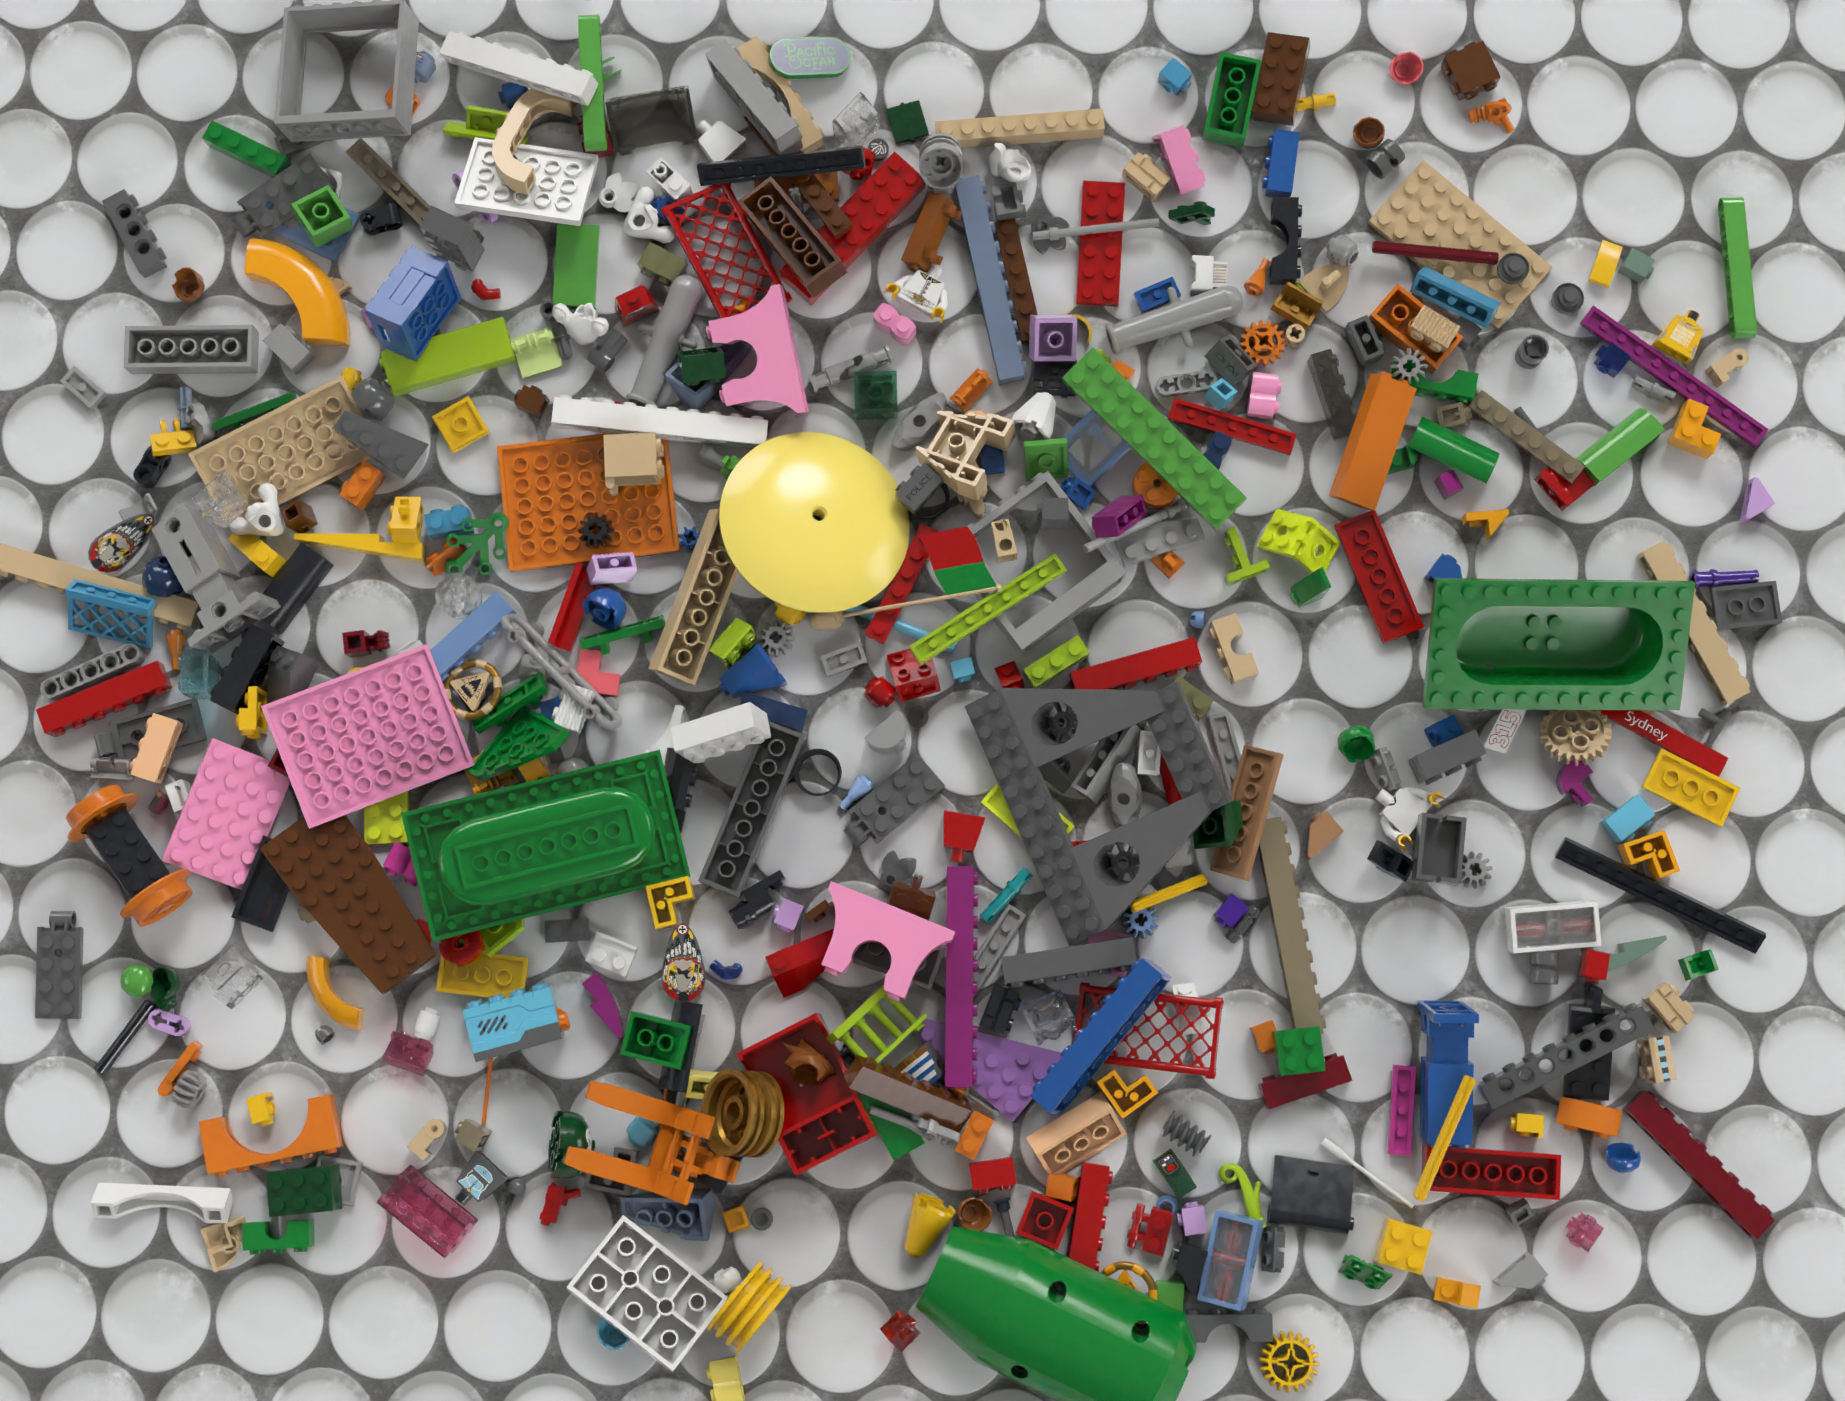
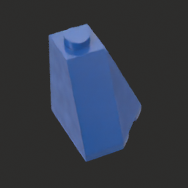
M759 644L753 647L719 678L722 683L719 685L726 696L730 694L733 698L742 697L743 692L754 694L787 685L785 678L778 672L775 664Z

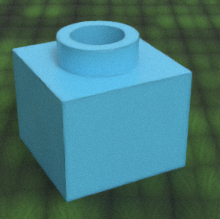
M1221 378L1209 387L1204 398L1220 411L1232 402L1238 391Z
M971 657L950 662L954 682L959 681L962 684L972 681L971 677H975Z

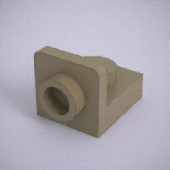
M1459 402L1436 408L1439 425L1446 428L1470 425L1469 419H1472L1471 409L1464 403Z

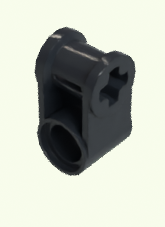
M395 203L366 210L360 215V223L368 235H377L397 230L403 226L398 205Z
M149 446L133 472L134 479L143 488L151 489L155 487L164 471L169 467L172 459L171 455L153 457L152 448ZM150 473L149 478L142 481L143 475Z

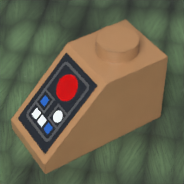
M1319 811L1310 819L1312 823L1307 827L1305 858L1307 860L1315 856L1344 832L1328 811L1324 814H1321Z

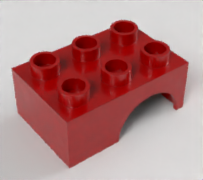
M815 1013L736 1053L739 1061L745 1066L747 1071H759L770 1074L777 1081L781 1089L784 1101V1122L778 1141L795 1176L879 1135L859 1092L848 1087L844 1078L848 1068L836 1043L831 1044L826 1039L831 1033L822 1015L819 1013ZM802 1038L816 1052L825 1054V1059L833 1066L837 1075L826 1077L817 1086L801 1087L800 1084L793 1082L792 1075L790 1076L789 1066L785 1064L791 1052L783 1043L797 1047L799 1040Z

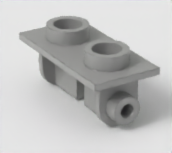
M1387 747L1375 750L1374 755L1370 757V764L1374 768L1381 790L1384 789L1390 792L1401 788L1400 783L1402 781L1397 769H1389L1390 766L1395 765L1390 750H1387Z
M99 757L91 759L90 767L94 769L90 779L134 781L135 776L131 775L132 770L130 769L132 760L115 759L114 764H112L111 759Z

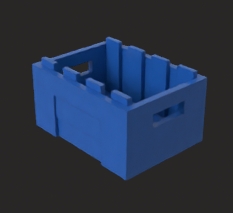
M411 246L401 257L400 263L388 275L387 281L383 282L374 299L372 298L367 304L365 311L381 347L417 362L436 331L460 301L461 295L448 261Z

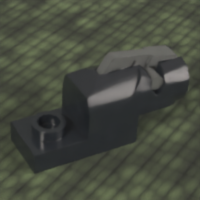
M781 870L742 891L747 900H742L733 909L728 911L738 929H745L768 920V913L773 909L775 903L767 889L775 890L783 885L782 881L786 878Z

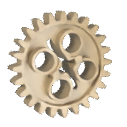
M1549 710V716L1544 715L1543 722L1540 724L1539 737H1541V744H1545L1544 750L1550 751V757L1558 755V762L1564 758L1566 759V765L1571 760L1574 761L1576 766H1578L1581 760L1587 765V759L1595 762L1596 755L1602 758L1603 751H1608V746L1611 744L1612 739L1611 722H1607V715L1601 716V710Z

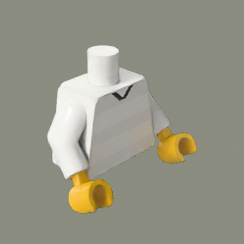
M1408 787L1398 789L1392 796L1382 789L1375 799L1385 806L1379 813L1385 835L1394 842L1399 843L1401 849L1406 851L1405 842H1410L1413 845L1409 835L1417 826L1418 815L1428 811L1431 807L1430 802L1436 808H1440L1441 805L1436 800L1438 798L1445 799L1444 796L1439 792L1432 793L1423 789Z

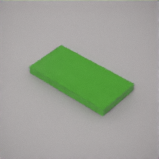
M557 224L552 301L555 304L562 303L568 308H578L580 305L592 303L593 307H595L600 236L599 225L575 226Z

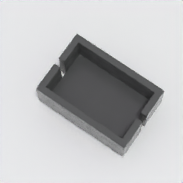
M1475 729L1417 754L1408 761L1418 783L1425 782L1426 785H1429L1443 778L1441 775L1443 773L1447 777L1461 770L1462 765L1468 768L1482 761L1481 756L1485 755L1486 751Z
M1422 812L1418 815L1412 880L1423 882L1436 881V883L1448 885L1461 884L1467 818L1448 815L1442 818L1443 815Z

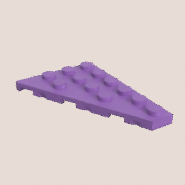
M926 1019L923 1022L925 1025L912 1036L921 1044L929 1040L941 1061L945 1064L946 1023ZM978 1032L977 1039H973V1048H977V1061H973V1070H977V1083H973V1089L1013 1122L1033 1099L1031 1095L1034 1092L1033 1087L1039 1080H1044L1048 1075L1046 1073L1048 1068L1053 1063L1057 1064L1061 1059V1053Z

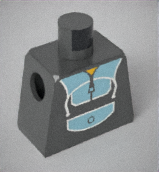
M476 1151L456 1180L463 1189L455 1198L463 1206L472 1197L477 1202H482L507 1183L510 1178L483 1152Z

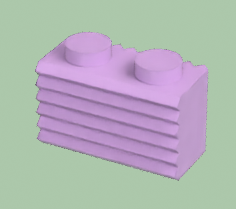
M618 552V554L614 553L613 555L611 553L609 555L601 554V556L598 554L597 556L593 555L587 567L591 585L631 582L637 571V565L632 552H622L621 554Z

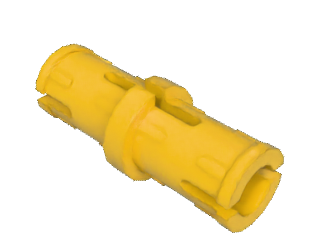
M1335 92L1316 95L1315 93L1309 97L1299 98L1297 111L1309 109L1316 111L1321 107L1336 106Z

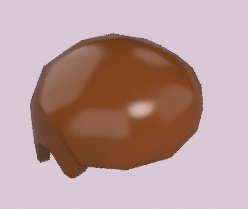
M1366 117L1354 125L1353 137L1360 147L1365 149L1376 148L1383 141L1385 127L1378 119Z
M190 267L181 268L175 272L176 281L172 284L177 298L184 302L196 301L205 289L203 277Z
M969 1197L959 1204L957 1220L965 1229L982 1231L992 1221V1210L982 1199Z

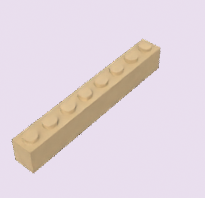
M1103 108L935 121V133L952 135L959 141L962 148L994 146L995 143L1012 145L1103 138L1105 130Z
M1665 540L1637 556L1650 580L1688 581L1684 575V567L1676 561L1672 546L1667 544ZM1695 589L1688 648L1720 705L1724 706L1750 693V685L1748 680L1741 676L1737 661L1733 657L1731 658L1728 653L1727 643L1719 637L1717 626L1706 614V606L1697 598Z

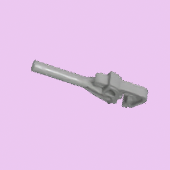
M870 1105L868 1109L869 1114L907 1127L928 1141H935L941 1137L940 1144L951 1145L959 1143L960 1133L940 1126L933 1119L927 1121L923 1119L911 1120Z

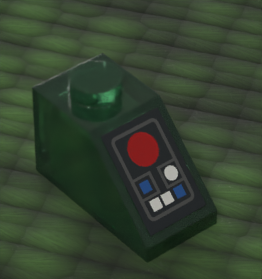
M1171 1148L1152 1160L1177 1199L1182 1198L1197 1188Z

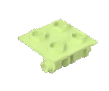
M551 327L511 339V346L515 352L523 379L563 366L557 344L554 342V334Z

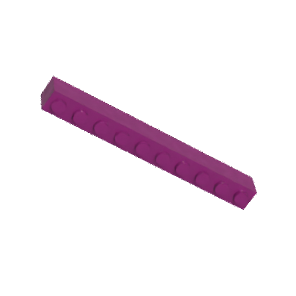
M947 866L946 928L955 931V936L951 943L946 944L945 1087L953 1089H973V1083H977V1070H973V1061H977V1048H973V1039H977L978 1030L977 1025H973V1017L978 1015V1005L974 1003V995L978 994V981H974V973H978V959H974V951H978V937H974V929H978V916H974V907H978V894H974V885H978V872H974L973 866Z

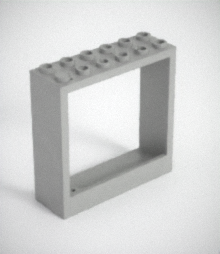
M405 0L354 1L347 4L294 5L293 7L284 8L274 124L291 142L411 135L419 19ZM398 28L392 109L301 115L307 34Z
M1048 471L1044 474L1040 472L1031 479V484L1027 487L1025 485L1019 487L1014 492L1015 495L1010 499L1004 498L997 504L998 508L992 512L990 510L986 511L980 516L981 520L975 525L970 523L967 527L976 538L991 527V522L1002 519L1045 486L1054 498H1068V496ZM1068 498L1069 518L1088 542L1098 539L1095 536L1094 530ZM1105 545L1095 549V552L1105 564L1015 629L1004 613L993 619L1020 656H1023L1124 581L1126 572ZM988 592L974 594L978 601L990 595Z

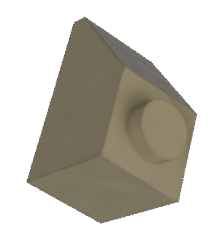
M465 1119L464 1122L460 1121L455 1130L457 1134L455 1140L474 1152L482 1151L492 1130L470 1119Z

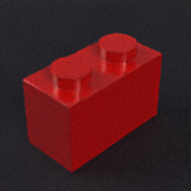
M1013 1157L969 1163L973 1191L977 1190L978 1194L991 1192L990 1188L999 1187L1000 1191L1013 1189L1012 1185L1017 1184Z

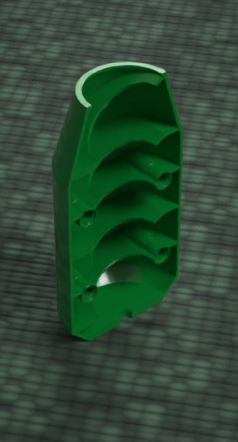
M954 1226L950 1231L928 1283L915 1306L975 1362L1056 1401H1176L1189 1370L1187 1368L1194 1358L1197 1347L1187 1315L1171 1306L1033 1240ZM1055 1281H1062L1064 1284L1057 1285ZM1142 1320V1321H1145L1146 1323H1145V1324H1139V1323H1137V1322Z

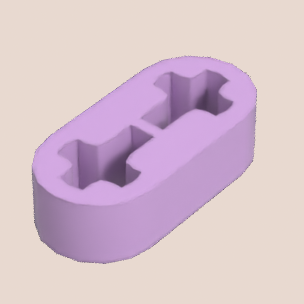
M156 1009L148 1016V1023L151 1027L174 1036H185L191 1028L190 1021L187 1018L169 1011ZM162 1014L161 1018L166 1019L167 1023H158L157 1025L155 1016ZM182 1021L184 1029L177 1032L178 1028L172 1026V1022L180 1023Z

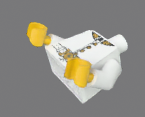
M935 265L930 267L927 274L917 270L915 274L910 273L895 283H889L884 291V294L891 292V299L893 300L897 295L899 303L931 320L934 317H939L940 323L943 322L944 314L948 308V293L944 289V283L938 280L943 271Z

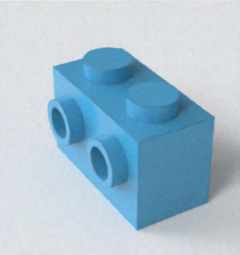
M463 505L452 506L451 510L446 511L434 509L430 511V514H424L427 534L432 540L447 538L450 533L457 535L475 533L474 529L471 532H465L461 527V521L464 518L472 519L471 511ZM466 522L464 527L469 528L472 523Z

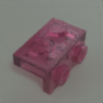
M392 1031L390 1035L391 1040L382 1057V1062L424 1076L434 1055L433 1045L428 1040L413 1038L406 1032Z

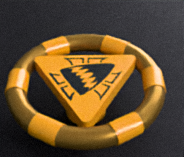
M1120 1261L1110 1264L1101 1271L1102 1274L1110 1276L1118 1270H1123L1117 1281L1139 1291L1127 1270L1134 1272L1146 1282L1149 1296L1158 1300L1154 1279L1140 1265L1133 1262Z

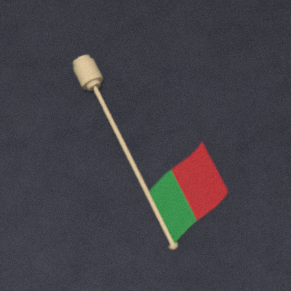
M967 526L917 535L927 550L935 576L946 595L843 613L842 611L811 613V624L813 629H819L820 631L838 628L841 626V622H844L845 617L991 591L1000 592L1002 586L995 583L986 567L978 541Z

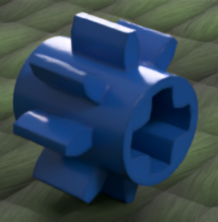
M693 526L692 530L684 527L685 532L678 534V537L683 540L679 543V546H686L687 553H689L690 549L695 548L700 532H696V526ZM694 536L696 541H691L689 544L687 538Z

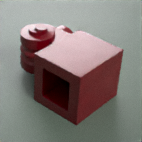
M365 630L342 633L344 654L350 658L372 655L371 651L384 652L391 648L389 633L378 630L374 635H369Z

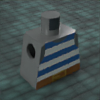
M929 1040L894 1068L898 1072L911 1074L917 1080H926L934 1087L947 1089L939 1080L945 1073V1066Z

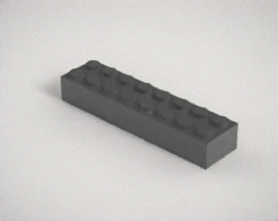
M770 721L768 723L771 738L765 739L761 744L754 745L698 880L702 884L739 899L742 897V891L745 890L794 771L795 764L806 742L805 735Z

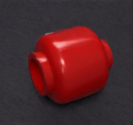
M875 676L864 686V696L875 708H880L883 705L887 708L895 700L893 695L896 689L883 676L879 678Z

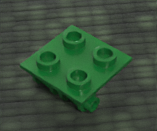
M1345 1254L1342 1261L1344 1264L1338 1270L1345 1278L1360 1281L1367 1288L1378 1290L1393 1276V1274L1384 1271L1383 1268L1374 1264L1371 1265L1370 1262L1366 1263L1365 1260L1361 1261L1360 1258L1351 1254L1349 1256Z

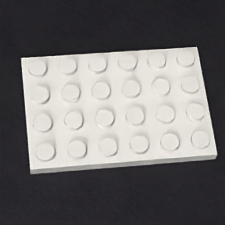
M474 138L456 196L455 208L575 226L581 225L599 161L598 155L520 144L513 157L522 163L534 166L536 181L528 195L510 189L499 178L492 154L494 140Z

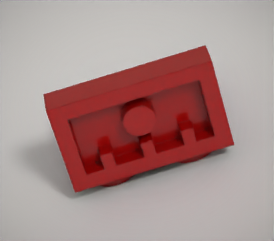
M1550 468L1544 469L1534 479L1561 511L1565 510L1594 486V482L1583 470L1572 484L1568 483Z
M910 648L887 655L899 702L941 691L933 659L920 665Z

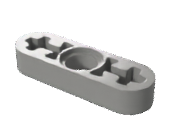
M1210 370L1163 376L1157 380L1155 390L1161 397L1207 392L1209 387L1217 382V376ZM1205 376L1213 380L1209 386L1206 385V382H1201L1196 388L1195 377H1198L1197 381H1203ZM1187 378L1191 380L1192 387L1189 389L1182 388L1180 385L1182 379ZM1174 380H1177L1176 391L1175 386L1169 387L1168 391L1160 388L1163 382H1166L1167 385H1174Z

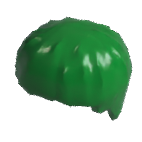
M1356 725L1340 733L1337 740L1338 749L1349 762H1361L1374 755V734L1367 727Z

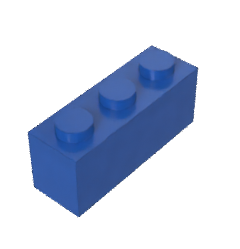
M1274 129L1273 135L1268 137L1267 149H1270V156H1266L1264 166L1265 169H1268L1267 176H1263L1262 189H1265V196L1291 197L1300 132Z

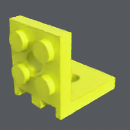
M1276 509L1257 546L1261 550L1293 558L1311 574L1321 567L1326 572L1341 542L1314 518Z

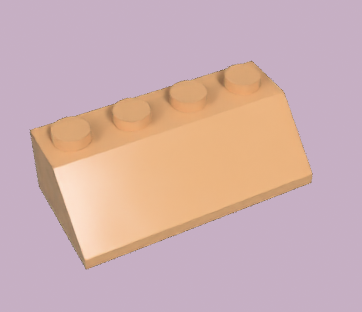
M1099 1092L1035 1131L1026 1139L1049 1175L1050 1173H1065L1125 1136L1126 1132L1103 1093Z

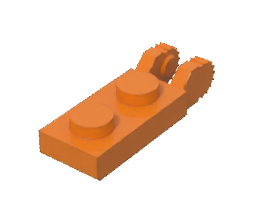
M194 1041L189 1044L160 1083V1086H158L157 1092L159 1096L166 1097L171 1095L174 1091V1086L177 1084L176 1081L188 1070L186 1068L190 1062H196L202 1054L200 1049L203 1045Z

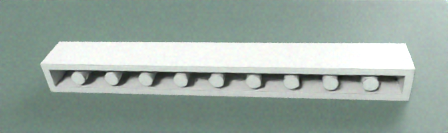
M560 395L559 398L554 397L551 420L552 428L608 434L655 432L658 439L754 449L766 441L768 420H764L761 416L744 418L741 414L726 416L716 411H710L707 414L700 413L697 409H688L687 411H679V408L676 407L660 409L656 405L651 404L642 407L636 406L632 402H624L623 404H615L612 400L595 402L591 398L583 397L581 400H577L567 395Z

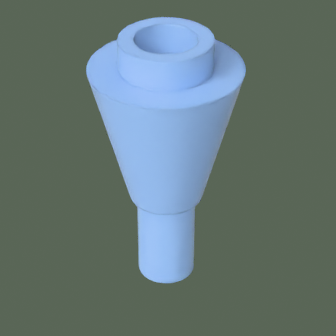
M858 775L847 797L839 806L846 810L854 801L874 790L872 787L873 782L866 775L862 777Z

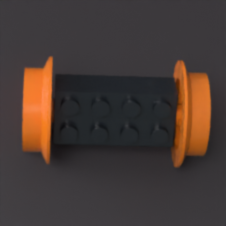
M110 785L87 796L68 812L66 821L72 829L68 833L67 838L70 842L90 839L131 899L120 912L121 917H133L140 927L148 926L174 912L191 897L193 891L186 882L191 872L188 869H182L170 874L128 813L138 802L137 794H125L119 785Z

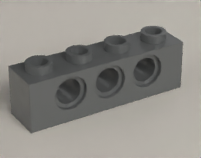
M123 189L102 200L138 272L144 278H147L166 268L167 265L164 260L167 257L162 248L156 246L157 237L152 229L148 230L146 226L148 220L144 213H139L137 209L139 203L133 194L129 195ZM127 212H131L128 218H124ZM140 229V233L137 236H133V233ZM150 247L146 254H142L143 249Z

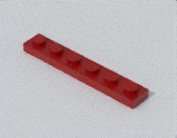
M1177 398L1173 399L1167 419L1211 433L1219 431L1230 436L1232 439L1286 455H1291L1297 436L1293 432Z
M923 523L920 524L906 551L904 561L891 581L879 607L905 603L929 557L925 546L917 535L939 532L938 530ZM903 607L876 612L865 632V636L884 645Z

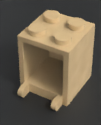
M655 432L603 435L606 487L612 496L618 495V486L661 484V478H665V467L662 465L661 457H664V445L661 439H658Z

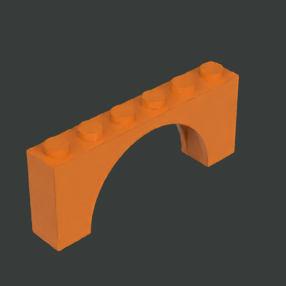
M334 1094L307 1099L308 1114L300 1135L288 1147L272 1154L258 1153L242 1145L230 1130L227 1117L199 1121L207 1174H215V1177L229 1175L228 1170L236 1169L237 1173L249 1171L252 1165L258 1164V1168L272 1166L271 1161L280 1160V1164L293 1162V1157L300 1155L302 1159L315 1157V1152L323 1151L324 1155L336 1153L337 1148L343 1147Z

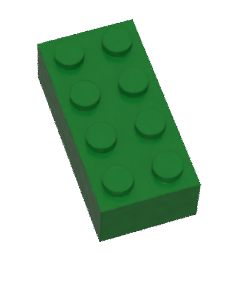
M1220 52L1202 140L1243 148L1262 60Z

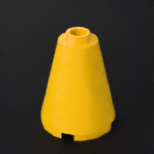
M915 1193L904 1245L908 1255L914 1258L925 1256L954 1217L955 1209L951 1205L946 1208L942 1205L944 1201L925 1193H921L918 1196V1193Z

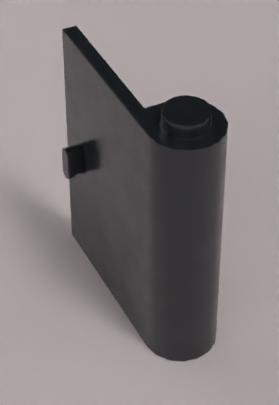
M1275 1155L1267 1223L1348 1234L1349 1230L1352 1231L1354 1227V1217H1351L1354 1166Z

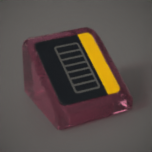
M158 790L148 806L151 812L158 815L163 814L170 803L167 793Z

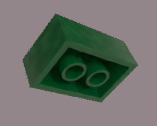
M339 1164L266 1172L269 1217L343 1209Z

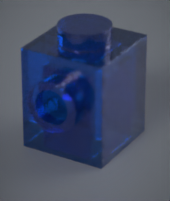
M1611 341L1607 346L1602 345L1595 353L1598 358L1594 361V364L1601 373L1608 374L1614 379L1630 360L1631 356Z

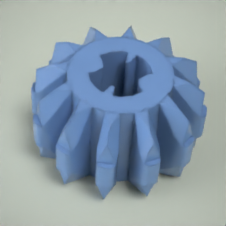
M1128 907L1132 914L1123 913V916L1129 918V920L1122 921V925H1130L1125 932L1129 933L1133 929V938H1136L1138 932H1140L1141 939H1145V931L1148 935L1152 936L1153 931L1149 927L1158 928V925L1152 923V921L1159 920V916H1151L1156 909L1152 908L1148 912L1147 908L1133 913L1130 907ZM1138 915H1143L1142 918L1145 917L1146 919L1142 926H1138L1139 923H1135Z

